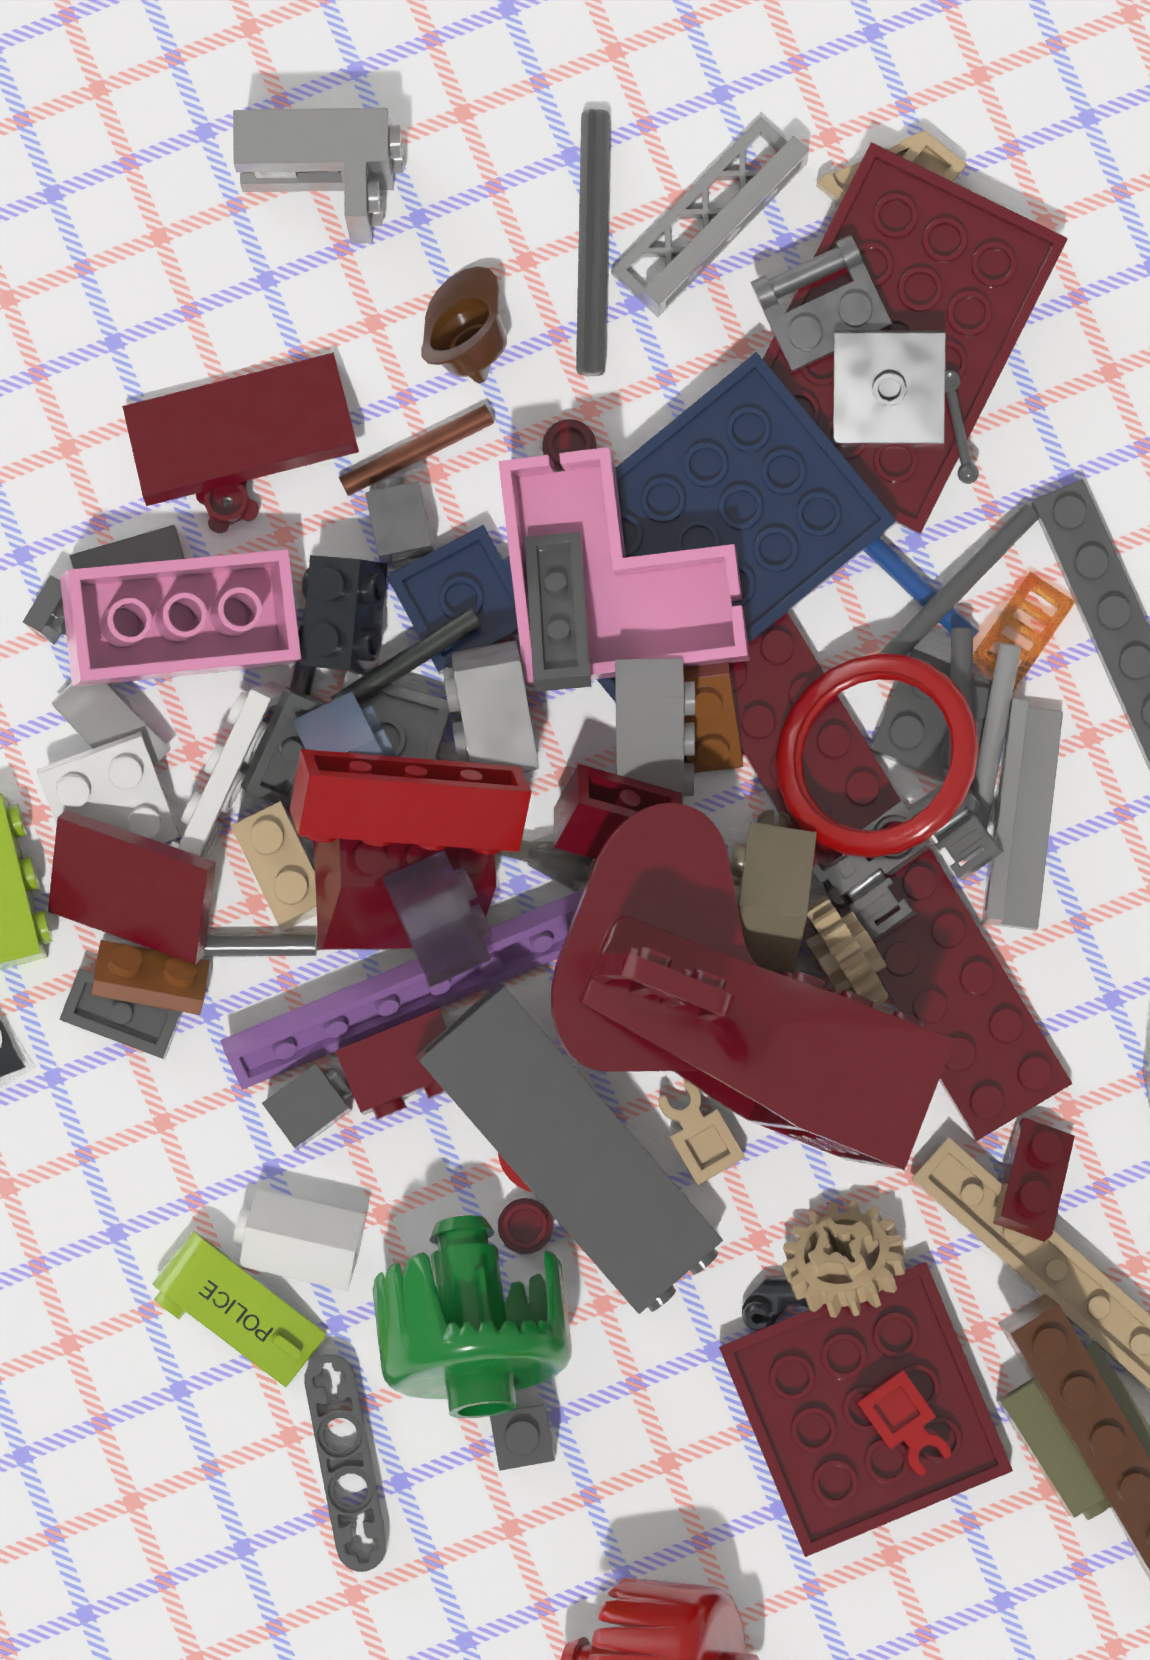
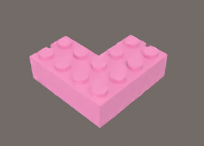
M610 447L559 453L561 466L565 470L555 472L554 462L549 455L498 461L524 683L530 688L534 687L525 537L572 532L581 533L591 680L615 677V659H683V668L725 662L750 661L744 610L742 605L732 606V601L743 600L737 550L734 544L626 558L615 460Z

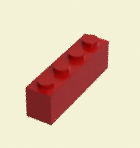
M300 749L290 812L298 836H305L316 842L328 843L336 839L361 840L365 844L376 847H385L391 843L416 844L420 848L431 851L444 850L446 847L470 848L480 854L495 855L501 851H520L532 791L521 766Z

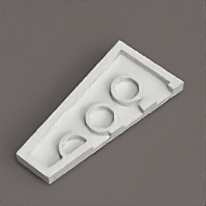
M270 681L252 688L248 695L243 692L238 695L227 718V722L234 725L226 744L218 742L212 750L204 768V772L211 775L203 794L195 792L184 810L181 821L188 824L180 844L173 841L170 846L204 858L208 857L222 829L223 823L217 821L220 811L227 813L236 801L242 789L240 785L245 776V773L239 770L243 762L251 763L268 726L263 721L271 706L278 704L284 691V686Z

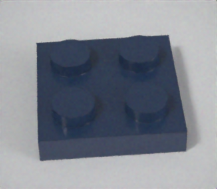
M484 525L387 576L419 639L469 607L480 621L481 627L431 658L439 675L443 673L442 669L453 668L451 652L498 644L518 633L512 576L501 564L503 559Z

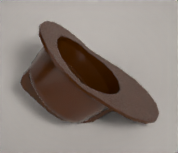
M476 266L464 269L450 277L436 291L428 304L425 315L424 337L421 347V357L427 364L442 365L452 375L456 377L469 376L478 384L487 381L491 364L499 358L507 345V331L498 312L500 293L498 277L489 268Z

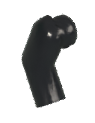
M771 1276L764 1279L746 1298L742 1305V1317L748 1328L759 1331L772 1325L789 1305L808 1304L806 1298L799 1300L795 1298L786 1277Z

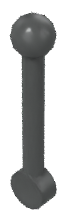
M948 370L945 371V393L961 463L957 476L962 483L972 484L978 479L979 470L971 462L958 400L957 389L960 385V378L956 372Z

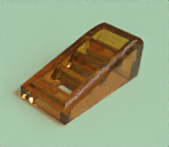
M1030 571L974 652L973 666L993 679L997 655L990 651L994 643L999 645L1000 642L1019 645L1002 634L1006 626L1010 627L1033 643L1029 651L1021 647L1019 659L1022 662L1017 668L1014 684L1015 692L1075 604V601ZM1030 591L1057 608L1053 617L1025 600ZM1018 608L1045 626L1041 634L1014 617Z

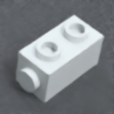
M257 1189L251 1210H240L234 1231L233 1241L242 1243L239 1266L349 1291L360 1253L366 1214Z

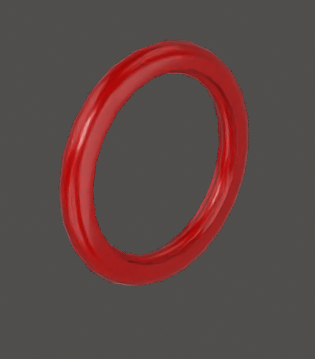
M876 653L852 658L827 670L812 682L791 707L780 733L776 756L778 787L785 806L801 830L816 832V841L826 848L844 855L870 858L901 853L925 842L944 827L964 802L975 777L979 752L976 721L969 703L950 677L931 663L909 655ZM880 679L900 681L914 686L934 701L943 713L950 731L952 753L949 771L940 791L930 804L916 816L891 828L863 830L854 829L836 822L816 804L809 793L804 779L802 756L805 739L814 719L828 702L842 691L859 683Z

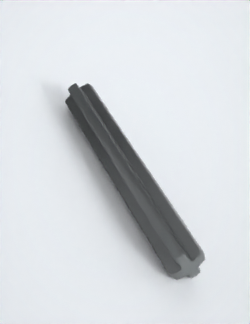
M589 109L581 114L576 372L583 376H600L605 372L610 114L608 111L601 109Z

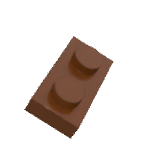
M729 662L683 668L684 681H695V715H684V722H694L695 756H686L687 763H694V773L744 767Z
M100 940L90 995L201 1015L210 960L201 959L195 965L153 949Z

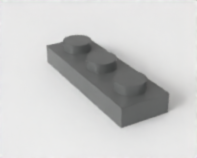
M572 532L525 537L532 669L535 692L592 687L581 533Z

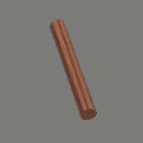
M484 404L338 478L347 496H350L494 424L493 418Z

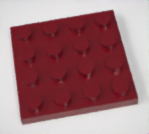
M927 1262L906 1269L903 1275H893L897 1286L895 1293L881 1290L878 1293L881 1305L877 1308L868 1301L860 1303L861 1310L858 1316H854L849 1306L841 1307L836 1318L830 1317L827 1305L823 1304L815 1312L806 1310L719 1346L721 1355L804 1557H808L1013 1471ZM901 1370H904L936 1415V1418L923 1427L928 1434L939 1436L945 1440L951 1451V1456L944 1459L935 1446L928 1445L923 1447L919 1453V1461L927 1471L924 1476L916 1474L910 1468L907 1462L908 1447L904 1441L890 1450L856 1403Z

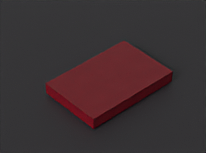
M65 810L57 818L48 912L196 965L204 957L216 862L73 811Z

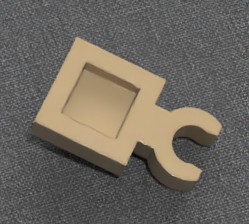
M685 1082L683 1086L690 1097V1104L687 1108L683 1110L672 1108L665 1095L658 1098V1104L665 1117L679 1122L682 1127L681 1131L670 1136L669 1139L698 1186L746 1157L718 1109L703 1117L699 1110L701 1104L699 1090L689 1082Z

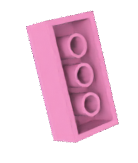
M288 549L70 569L60 577L72 687L289 666L301 660Z

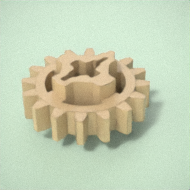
M825 895L809 904L807 919L815 933L804 939L835 991L841 993L842 990H852L853 993L873 1001L872 1008L888 999V994L876 975L885 969L887 965L854 912L851 910L840 917L835 907H833Z
M852 1201L847 1211L839 1212L835 1202H832L828 1206V1215L821 1217L813 1210L808 1213L811 1223L809 1227L793 1226L792 1232L796 1242L784 1243L783 1250L787 1261L782 1263L795 1298L797 1300L806 1298L809 1310L815 1312L823 1304H826L830 1317L836 1318L841 1307L849 1306L852 1314L858 1316L861 1310L860 1303L868 1301L877 1308L881 1305L878 1296L881 1290L895 1293L897 1290L893 1275L905 1274L906 1269L902 1256L906 1252L901 1235L897 1233L892 1218L882 1221L878 1207L873 1206L865 1214H862L858 1201Z

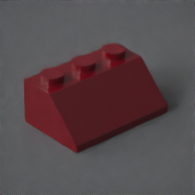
M336 839L328 843L313 841L318 950L440 949L482 931L496 889L495 855L480 854L470 848L446 847L444 850L431 851L420 848L416 844L391 843L385 847H376L365 844L361 840Z

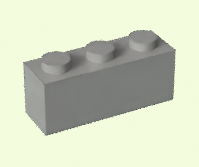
M615 659L616 774L681 792L682 804H684V796H694V763H684V756H695L694 722H684V715H695V681H684L683 659Z

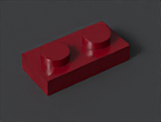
M1023 1117L1016 1124L993 1224L1043 1242L1053 1235L1075 1135Z

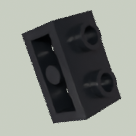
M310 555L309 568L306 569L302 580V592L306 603L304 623L301 624L298 630L301 652L300 666L370 672L378 667L388 563Z

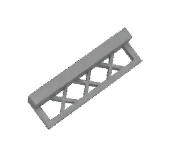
M760 116L611 270V275L659 318L807 165L809 149L794 135L789 141L785 140ZM761 136L777 153L760 170H746L745 151ZM739 158V170L727 171ZM740 180V191L724 208L708 209V189L716 181ZM702 196V209H690ZM702 218L703 229L686 247H671V227L679 219ZM665 234V247H653ZM642 257H665V268L646 288L628 272Z
M1012 698L1001 752L991 836L1004 852L988 862L981 924L1037 931L1039 927L1063 711L1029 707V700Z

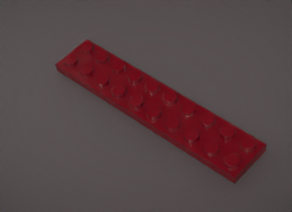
M787 613L748 645L750 661L729 663L743 756L778 814L780 811L787 813L791 817L792 824H790V828L801 830L788 812L778 787L776 756L780 733L791 707L805 689L824 672ZM837 695L817 715L807 734L802 756L803 774L811 797L824 813L838 823L854 829H863L900 803L901 799ZM901 822L893 823L889 825L887 828L897 826L901 824ZM815 841L813 867L816 862L827 867L843 854L826 848ZM929 848L891 876L885 874L882 870L886 879L891 877L894 881V884L889 888L898 901L906 899L909 905L914 906L918 913L878 942L873 941L887 965L885 969L876 975L880 979L897 1012L919 1019L926 1023L924 1028L954 1039L939 1082L974 1140L978 1141L1073 1083L932 850ZM820 882L840 917L851 911L849 906L836 904L829 896L827 886ZM849 895L845 896L851 905L853 903ZM899 906L896 907L891 912L886 914L884 917L879 919L876 923L880 925L882 922H884L889 917L894 915L896 912L901 910V908Z

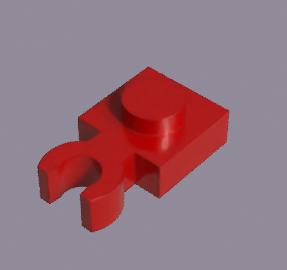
M901 1370L856 1402L890 1450L904 1441L908 1447L907 1462L916 1474L924 1476L927 1473L925 1467L919 1461V1453L923 1447L928 1445L935 1446L944 1459L951 1456L950 1448L945 1440L939 1436L928 1434L923 1427L936 1418V1415L904 1370Z

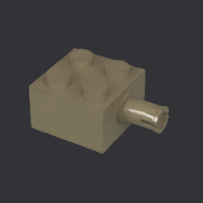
M767 810L759 814L757 823L750 822L746 843L735 842L731 872L732 876L738 877V880H733L744 942L751 958L761 968L781 974L782 971L794 974L807 919L816 832L790 828V824H792L791 817L783 811L779 813L778 826H773L774 810Z

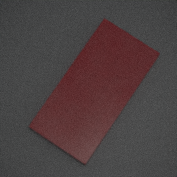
M334 352L122 406L141 492L146 506L359 452Z

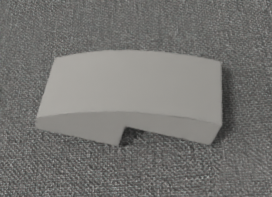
M71 683L52 701L53 707L93 749L142 732L154 766L171 750L170 743L131 707L130 701L111 683L72 687Z

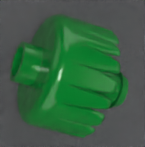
M477 1215L455 1216L437 1222L429 1239L431 1243L438 1245V1250L430 1256L431 1264L426 1253H418L407 1260L404 1275H402L400 1264L396 1262L389 1266L385 1278L383 1272H380L375 1277L372 1288L381 1371L384 1381L391 1389L405 1396L422 1399H447L449 1415L455 1418H483L514 1410L517 1407L516 1390L528 1388L552 1379L567 1367L572 1357V1342L562 1264L559 1259H557L554 1253L544 1251L546 1282L541 1273L530 1277V1303H528L526 1290L521 1281L511 1283L508 1296L504 1302L498 1248L495 1245L488 1244V1238L492 1237L495 1232L485 1217Z

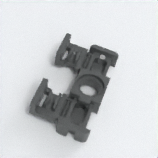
M944 770L943 772L947 775L949 770ZM943 783L911 806L907 802L901 801L863 828V830L885 829L893 823H903L912 819L930 804L940 791ZM969 789L964 802L944 827L933 834L938 841L937 843L930 837L925 842L899 854L869 857L871 861L867 857L843 854L827 867L816 862L813 871L818 880L829 889L828 894L836 904L849 906L870 938L878 942L918 913L914 906L909 905L906 899L898 901L889 888L894 884V881L891 877L886 879L882 870L885 874L891 876L935 845L939 851L944 847L955 861L950 865V868L958 879L965 880L1004 851L999 844L995 843L976 815L971 818L966 811L969 808L971 812L977 814L980 810L979 802ZM980 847L984 849L982 852H980L978 855H976L971 860L966 862L964 865L960 866L959 862H961L963 859H965L970 854L975 852L977 849H979ZM849 895L853 903L851 905L845 896ZM899 906L901 908V910L896 912L894 915L889 917L880 925L876 923L879 919L884 917L886 914L891 912L896 907Z

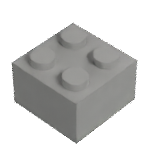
M516 641L451 652L453 668L442 670L449 712L461 711L462 721L452 723L458 761L521 766L523 772L538 770L539 763Z

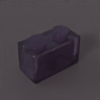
M444 850L382 878L412 951L430 987L491 960L483 938L492 935L490 926L480 905L477 904L470 907L468 901L477 898L476 891L464 866L454 870Z

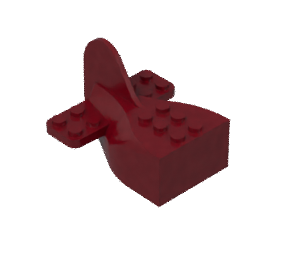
M663 803L646 807L628 817L611 833L594 863L560 950L552 978L551 1014L553 1025L565 1051L580 1065L592 1070L605 1072L673 1071L694 1087L747 1121L846 1161L905 1170L954 1042L952 1038L924 1028L926 1023L897 1011H893V1014L872 1008L874 1002L846 990H842L841 993L832 990L826 991L827 982L800 971H795L794 974L782 971L781 974L759 967L751 958L744 942L725 841L716 825L705 814L691 806L679 803Z

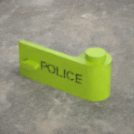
M196 1231L190 1234L152 1283L159 1290L154 1301L179 1320L185 1313H188L285 1388L327 1336L323 1330L240 1268L230 1257Z

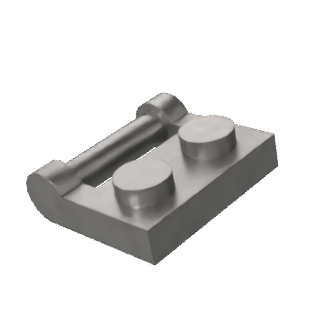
M851 235L836 241V248L770 279H767L766 275L750 282L792 373L834 354V330H885L892 327V322ZM846 267L852 282L783 314L777 299Z

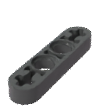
M325 1354L315 1358L308 1365L304 1374V1385L333 1537L340 1561L353 1571L367 1572L376 1568L386 1555L388 1540L356 1374L352 1365L344 1357L336 1354ZM332 1363L334 1371H344L346 1382L337 1385L339 1402H342L350 1397L353 1410L337 1409L320 1416L318 1404H330L327 1389L325 1387L317 1388L315 1385V1377L323 1374V1364ZM336 1418L349 1420L357 1431V1439L354 1445L346 1451L332 1449L325 1440V1429ZM356 1474L366 1482L367 1496L360 1505L346 1506L338 1500L335 1494V1486L342 1476ZM368 1509H372L374 1521L363 1520L362 1523L366 1538H376L378 1548L369 1552V1561L360 1562L357 1553L348 1554L346 1544L355 1540L353 1522L345 1527H341L339 1515L356 1516Z

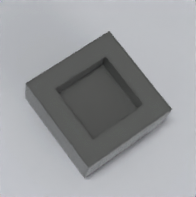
M50 575L22 622L37 636L53 645L56 644L61 634L66 635L60 580Z

